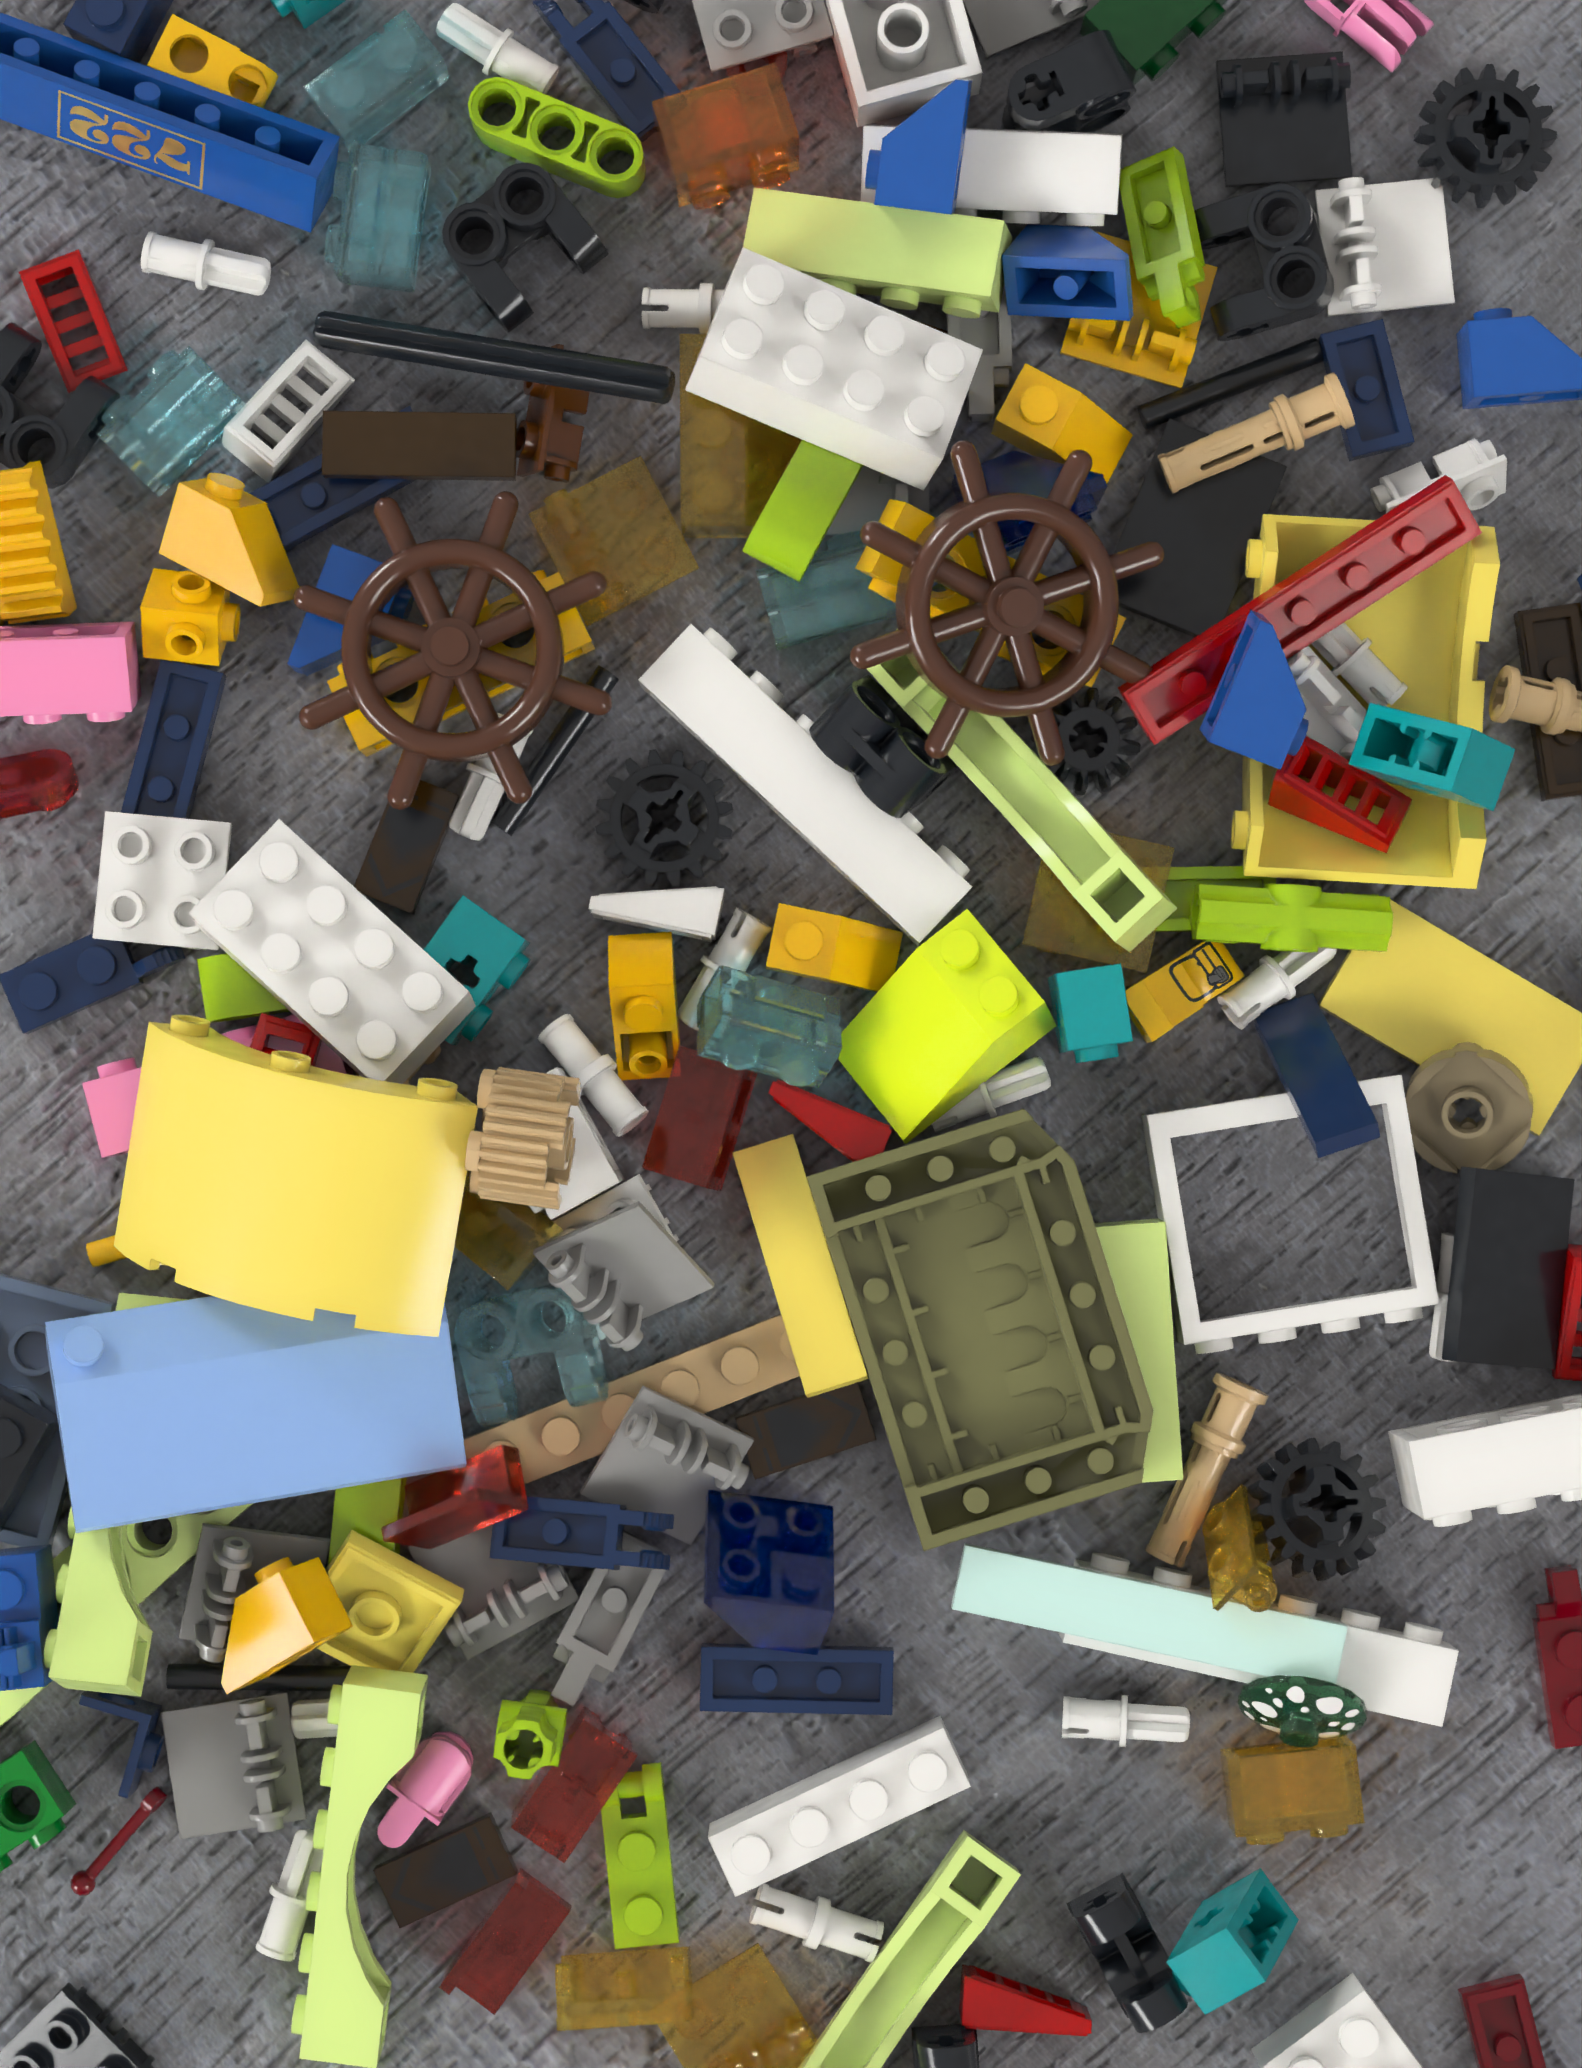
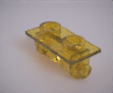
M1242 1484L1225 1502H1219L1211 1508L1202 1525L1213 1609L1219 1611L1232 1598L1247 1606L1251 1611L1263 1612L1269 1609L1275 1601L1277 1586L1273 1580L1272 1568L1266 1565L1270 1560L1268 1543L1256 1545L1254 1541L1256 1535L1264 1529L1261 1522L1251 1521L1247 1488Z

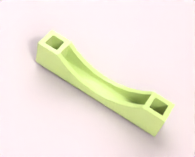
M942 652V654L944 655V657L946 658V660L950 663V665H951L957 672L960 673V671L957 669V667H956V666L946 657V655ZM907 655L867 668L903 710L929 735L946 699L934 691L919 676ZM969 711L947 755L1019 832L1073 897L1113 941L1128 952H1131L1167 919L1177 907L1002 717L988 716Z
M119 1293L116 1311L188 1299ZM72 1507L68 1517V1536L70 1539H74L70 1562L61 1566L56 1582V1600L62 1604L58 1627L49 1631L44 1647L45 1668L50 1669L48 1677L66 1689L141 1697L153 1631L137 1605L126 1572L122 1540L123 1526L75 1533Z
M351 1665L343 1685L333 1684L327 1723L338 1725L336 1747L325 1748L320 1775V1786L331 1787L328 1810H318L313 1835V1848L323 1849L321 1872H311L306 1895V1910L316 1911L314 1934L304 1933L298 1965L299 1972L309 1973L307 1995L297 1994L291 2025L292 2034L302 2035L299 2059L377 2068L385 2044L392 1982L374 1956L361 1924L355 1892V1856L362 1823L370 1806L388 1781L414 1757L422 1734L428 1675Z
M963 1830L798 2068H882L928 1999L967 1948L982 1932L1021 1876L1017 1868Z

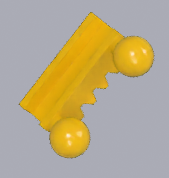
M41 461L29 462L20 468L0 470V626L5 621H8V624L70 616L77 609Z

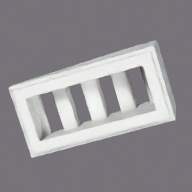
M305 340L224 427L222 444L241 462L269 483L283 470L323 422V411H332L354 385L355 379L309 341ZM302 368L328 388L322 396L296 376ZM285 388L310 408L306 414L281 395ZM268 408L292 427L288 433L264 415ZM251 429L255 430V431H256L258 434H260L264 439H266L270 444H272V445L274 446V448L271 449V448H270L268 445H266L262 440H260L256 435H254L250 430H251Z
M712 886L599 894L598 896H591L588 909L593 917L597 919L660 932H672L674 935L712 942V940H716L725 897V888Z

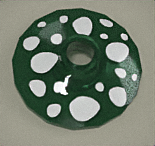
M1277 1675L1258 1678L1242 1687L1237 1701L1242 1714L1255 1724L1280 1734L1279 1738L1285 1744L1301 1748L1313 1747L1318 1744V1740L1346 1736L1361 1729L1367 1720L1368 1714L1364 1701L1351 1690L1329 1681L1306 1676Z

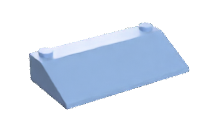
M215 1296L45 1322L46 1348L75 1533L466 1467L467 1461L445 1303L439 1337L354 1328L356 1315L317 1308L315 1309L313 1321L245 1306Z

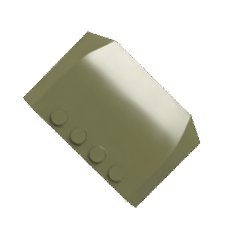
M1025 1109L807 1176L923 1551L1142 1483L1143 1463L1148 1432L1151 1429L1153 1408L1075 1161L1033 1120L1034 1118Z

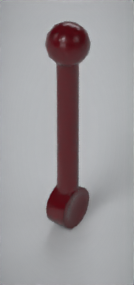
M155 1787L145 1796L140 1803V1808L86 1871L81 1870L73 1875L70 1884L75 1894L86 1896L94 1890L96 1885L95 1878L148 1816L164 1803L167 1795L159 1787Z

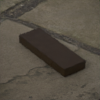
M323 411L322 475L324 478L516 481L517 416L515 413Z
M1581 602L1517 611L1513 614L1522 675L1552 682L1556 677L1565 678L1575 685L1577 691L1582 692ZM1530 723L1541 802L1582 796V732L1566 729L1561 734L1550 735L1543 733L1539 725Z

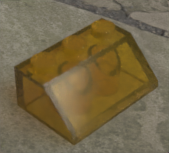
M679 334L681 530L683 538H748L802 439L686 391L685 388L707 334Z

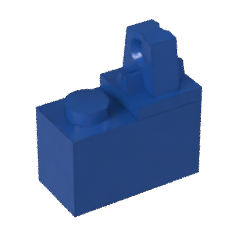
M51 1544L0 1549V1691L45 1687L53 1681L48 1677L50 1669L45 1668L44 1665L45 1642L49 1631L58 1627Z

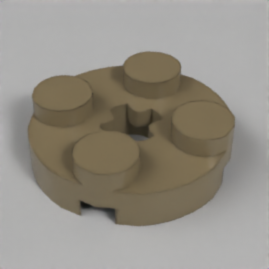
M1459 1043L1452 1049L1438 1052L1424 1061L1415 1070L1408 1082L1405 1099L1413 1147L1424 1160L1438 1169L1458 1173V1169H1461V1167L1496 1170L1515 1158L1528 1140L1533 1113V1098L1528 1082L1521 1071L1510 1060L1497 1052L1483 1049L1476 1043ZM1459 1098L1466 1100L1475 1098L1481 1102L1479 1111L1483 1119L1476 1123L1473 1119L1467 1117L1458 1122L1453 1118L1457 1107L1454 1101Z

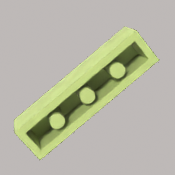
M754 187L743 247L856 295V293L881 296L880 303L889 307L915 310L918 308V302L943 305L942 311L953 316L979 318L981 310L999 313L1004 288L1002 254L1011 245L1012 236L1004 220L874 205V203Z
M1158 1218L1094 1223L1153 1408L1151 1429L1148 1432L1143 1463L1142 1483L1184 1480L1166 1222Z

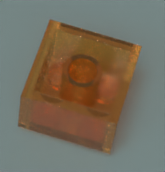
M776 63L651 101L656 137L679 207L693 203V207L696 210L711 208L727 201L730 198V191L752 184L755 188L771 189L791 179L790 172L799 170V134Z

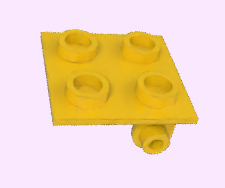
M1096 231V233L1129 255L1134 316L1130 321L1070 318L1060 354L1182 389L1188 366L1194 355L1197 335L1218 267L1205 264L1203 267L1205 281L1194 285L1199 297L1201 320L1178 329L1169 317L1165 318L1162 315L1160 300L1152 301L1151 298H1148L1145 286L1137 280L1130 241Z

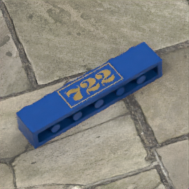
M0 12L1 120L307 232H312L334 191L340 136Z

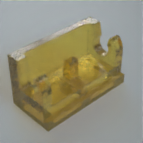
M690 1946L562 1955L561 1963L556 1964L557 2031L681 2023L695 2019Z

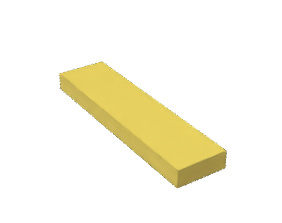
M790 1134L732 1152L806 1397L809 1398L869 1379L794 1135Z

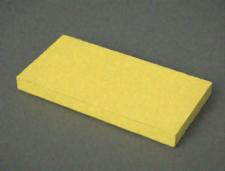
M1390 899L1391 910L1393 911V924L1387 951L1349 950L1318 1002L1320 1008L1417 1066H1420L1434 1054L1452 1049L1457 1044L1464 1042L1476 1043L1483 1049L1501 1054L1521 1071L1528 1082L1533 1098L1530 1133L1539 1136L1582 1064V1013Z

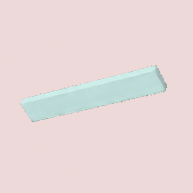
M964 1543L951 1605L953 1610L1334 1691L1348 1626L1344 1623Z

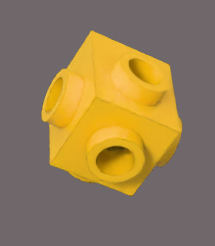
M153 568L140 606L143 658L177 661L190 665L219 666L226 642L237 641L241 618L240 604L230 603L229 590L192 570L175 571Z

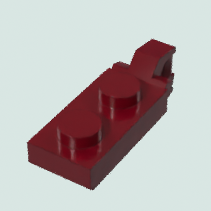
M1571 1565L1544 1569L1549 1602L1536 1604L1537 1618H1532L1551 1746L1555 1749L1582 1745V1594L1577 1569L1572 1568Z

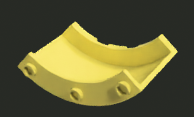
M1263 514L1260 539H1248L1246 549L1245 576L1246 578H1255L1253 599L1375 520ZM1479 526L1482 531L1480 535L1344 622L1361 641L1368 637L1372 641L1369 649L1401 682L1408 686L1402 696L1394 704L1390 705L1388 703L1387 707L1473 728L1483 733L1485 681L1477 680L1479 641L1489 642L1494 598L1500 569L1495 527ZM1312 644L1308 645L1323 663L1332 670L1333 666ZM1338 675L1337 678L1367 710L1369 704L1341 675ZM1243 756L1242 811L1234 810L1231 848L1243 850L1244 876L1466 889L1477 888L1487 840L1483 808L1394 785L1382 780L1412 799L1411 806L1386 854L1269 806L1268 801L1272 783L1278 769ZM1299 776V778L1309 783V778ZM1326 785L1322 792L1332 797L1335 789ZM1349 796L1345 806L1355 811L1360 799ZM1374 805L1367 819L1378 825L1385 809Z
M172 1015L170 1024L149 1022L114 1247L124 1256L147 1270H159L160 1265L170 1266L176 1269L174 1282L234 1303L313 1321L315 1309L317 1308L356 1315L354 1328L439 1337L467 1170H465L466 1148L471 1130L474 1131L477 1105L457 1092V1084L447 1080L419 1078L417 1086L310 1066L311 1057L297 1052L278 1050L272 1051L271 1054L264 1053L218 1033L210 1028V1021L204 1018L190 1015Z

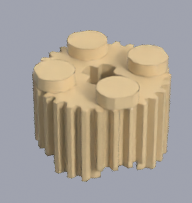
M499 1067L497 1070L483 1069L477 1093V1108L483 1109V1132L471 1130L465 1158V1170L471 1171V1193H477L480 1199L559 1210L562 1201L560 1184L568 1185L573 1166V1156L575 1154L576 1138H573L574 1118L568 1116L571 1105L579 1106L581 1092L579 1078Z

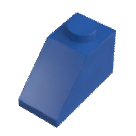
M954 80L883 137L881 150L870 149L866 168L865 189L876 190L874 205L950 215L955 213L972 80Z
M1027 224L1002 254L1008 315L1130 321L1134 316L1129 255L1089 227Z
M1509 308L1482 310L1474 313V320L1467 321L1456 334L1463 409L1582 400V358L1533 316L1512 317V309Z
M332 544L316 588L353 600L360 586L383 562ZM408 585L401 588L390 599L383 612L405 620L408 619L414 602V597L410 589H408ZM306 612L287 664L295 672L308 676L341 661V639L344 625ZM372 636L371 647L385 640Z
M1250 610L1199 730L1207 741L1281 770L1287 754L1295 756L1304 742L1309 725L1308 720L1303 718L1307 709L1273 625L1263 614Z

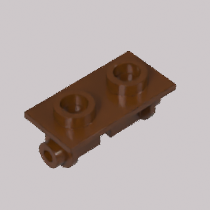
M562 344L551 346L552 348L564 349ZM524 381V393L529 395L530 398L526 420H522L517 428L516 458H519L517 476L525 477L542 472L544 467H546L545 479L567 483L570 479V473L578 469L584 427L562 422L563 412L581 416L585 415L590 392Z

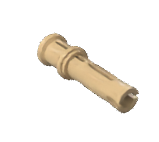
M1332 372L1325 375L1323 384L1290 398H1287L1284 394L1274 397V401L1269 403L1270 409L1216 431L1166 454L1157 455L1172 494L1282 446H1285L1287 450L1294 449V451L1304 448L1306 439L1339 425L1345 430L1354 427L1355 420L1351 407L1336 374Z
M1505 665L1499 671L1492 687L1489 701L1490 719L1502 724L1507 722L1508 719H1514L1539 725L1543 733L1550 735L1561 734L1566 729L1582 732V692L1577 691L1575 685L1568 679L1556 677L1552 682L1521 675L1517 667Z
M1216 1372L1212 1379L1216 1389L1202 1420L1194 1421L1190 1429L1192 1432L1190 1438L1194 1440V1443L1183 1468L1184 1480L1176 1481L1158 1526L1145 1548V1551L1152 1556L1180 1568H1183L1191 1544L1198 1529H1200L1217 1491L1218 1484L1231 1458L1237 1459L1239 1454L1243 1455L1246 1444L1242 1439L1257 1405H1265L1269 1397L1264 1392L1219 1372Z

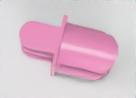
M1304 0L1311 10L1335 29L1333 33L1335 37L1343 31L1390 73L1400 65L1401 57L1399 54L1404 55L1417 38L1416 35H1425L1434 25L1433 21L1408 0H1343L1350 6L1345 13L1330 2L1331 0Z
M451 1731L436 1732L431 1737L423 1739L418 1744L414 1757L391 1778L386 1788L398 1797L389 1807L378 1826L377 1835L383 1845L389 1848L402 1846L424 1817L436 1826L441 1823L444 1815L466 1787L472 1774L474 1760L470 1745L462 1736Z

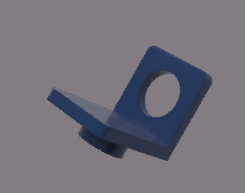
M84 1691L79 1700L80 1705L139 1722L118 1796L128 1799L138 1789L143 1771L152 1773L157 1764L164 1740L163 1735L155 1733L162 1705L128 1695Z

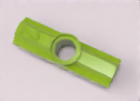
M1197 884L1195 885L1191 901L1190 926L1192 940H1203V942L1261 944L1260 949L1288 952H1318V948L1386 952L1392 935L1393 911L1391 910L1390 897L1379 896L1378 894L1321 892L1322 887L1295 884H1264V888Z
M530 1689L527 1696L520 1701L502 1699L493 1757L503 1763L509 1777L531 1779L534 1773L541 1767H559L567 1709L560 1708L551 1695L552 1692Z

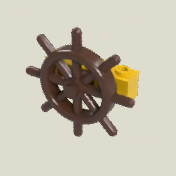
M966 440L958 441L952 446L950 456L963 501L946 509L935 518L907 502L889 499L879 521H869L861 528L860 538L866 547L855 569L872 577L868 586L869 590L896 603L898 630L856 644L851 649L850 660L856 668L867 669L907 655L919 676L934 691L946 699L925 741V751L931 758L941 759L947 756L971 710L996 717L1028 716L1040 759L1046 765L1054 766L1064 759L1065 750L1052 707L1069 699L1084 685L1092 688L1101 668L1129 683H1135L1145 678L1152 671L1148 663L1113 645L1126 620L1125 617L1119 615L1117 580L1160 565L1164 560L1165 552L1159 543L1149 541L1109 555L1091 527L1076 513L1071 511L1092 467V458L1088 452L1074 450L1068 455L1048 497L1044 498L1019 492L989 493L975 446ZM1024 520L1034 524L1016 560L1007 556L998 521ZM973 532L975 538L971 537L968 534ZM1057 538L1068 550L1077 567L1047 577L1040 573V570ZM976 631L979 635L959 673L946 660L937 644ZM1031 632L1046 640L1036 644ZM997 656L1012 662L1018 686L1007 688L982 686Z
M502 491L494 497L479 541L446 538L417 544L398 503L390 497L380 498L374 505V515L393 556L380 564L368 576L353 600L310 585L300 586L294 593V603L300 610L344 625L341 639L342 663L336 667L340 675L327 681L332 693L305 705L300 710L299 721L304 728L315 730L344 717L359 751L366 757L393 744L403 749L387 793L388 803L394 809L403 810L411 805L427 759L442 762H466L489 757L510 801L516 804H523L531 798L532 787L513 745L523 739L537 726L545 716L553 700L597 716L607 714L612 708V698L608 692L562 676L565 663L595 649L576 607L603 594L607 587L606 578L598 571H590L564 583L559 572L548 577L544 570L531 572L516 558L504 552L503 549L519 506L517 497L509 491ZM448 569L468 570L451 616L431 573ZM492 579L497 580L512 591V594L489 604L486 598ZM408 585L426 624H416L385 613L383 609L401 588ZM534 627L533 637L526 645L519 648H511L502 643V641ZM372 636L395 643L397 648L374 658L371 652ZM418 682L415 695L408 701L397 703L388 700V695ZM514 687L524 689L525 691L518 702L505 715L499 718L490 699ZM467 710L476 729L461 733L438 732L442 721Z

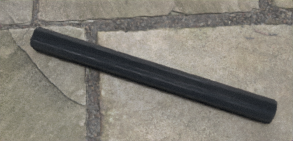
M325 310L317 315L313 330L314 341L323 348L666 404L671 400L675 386V373L667 366Z

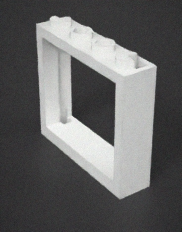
M1402 1075L1378 1077L1357 1082L1369 1106L1382 1104L1412 1287L1201 1321L1170 1138L1297 1118L1298 1115L1287 1092L1141 1116L1157 1216L1166 1222L1170 1293L1178 1342L1184 1345L1194 1344L1196 1354L1219 1352L1234 1348L1232 1337L1257 1333L1259 1344L1281 1342L1297 1338L1295 1327L1320 1323L1323 1334L1343 1332L1360 1328L1359 1317L1384 1313L1385 1323L1405 1322L1423 1318V1306L1439 1304Z

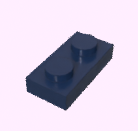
M1383 319L1321 334L1318 342L1322 349L1326 374L1334 372L1338 377L1355 420V426L1345 430L1340 425L1349 462L1411 446L1415 441Z

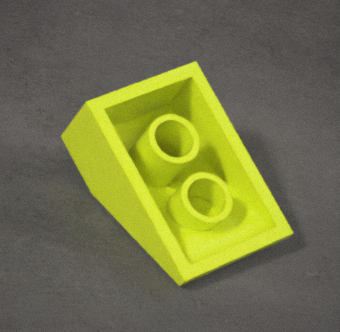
M966 909L915 949L832 1042L829 1049L903 1142L907 1144L976 1090L980 1084L990 1079L1057 1025L1045 1001L972 913Z

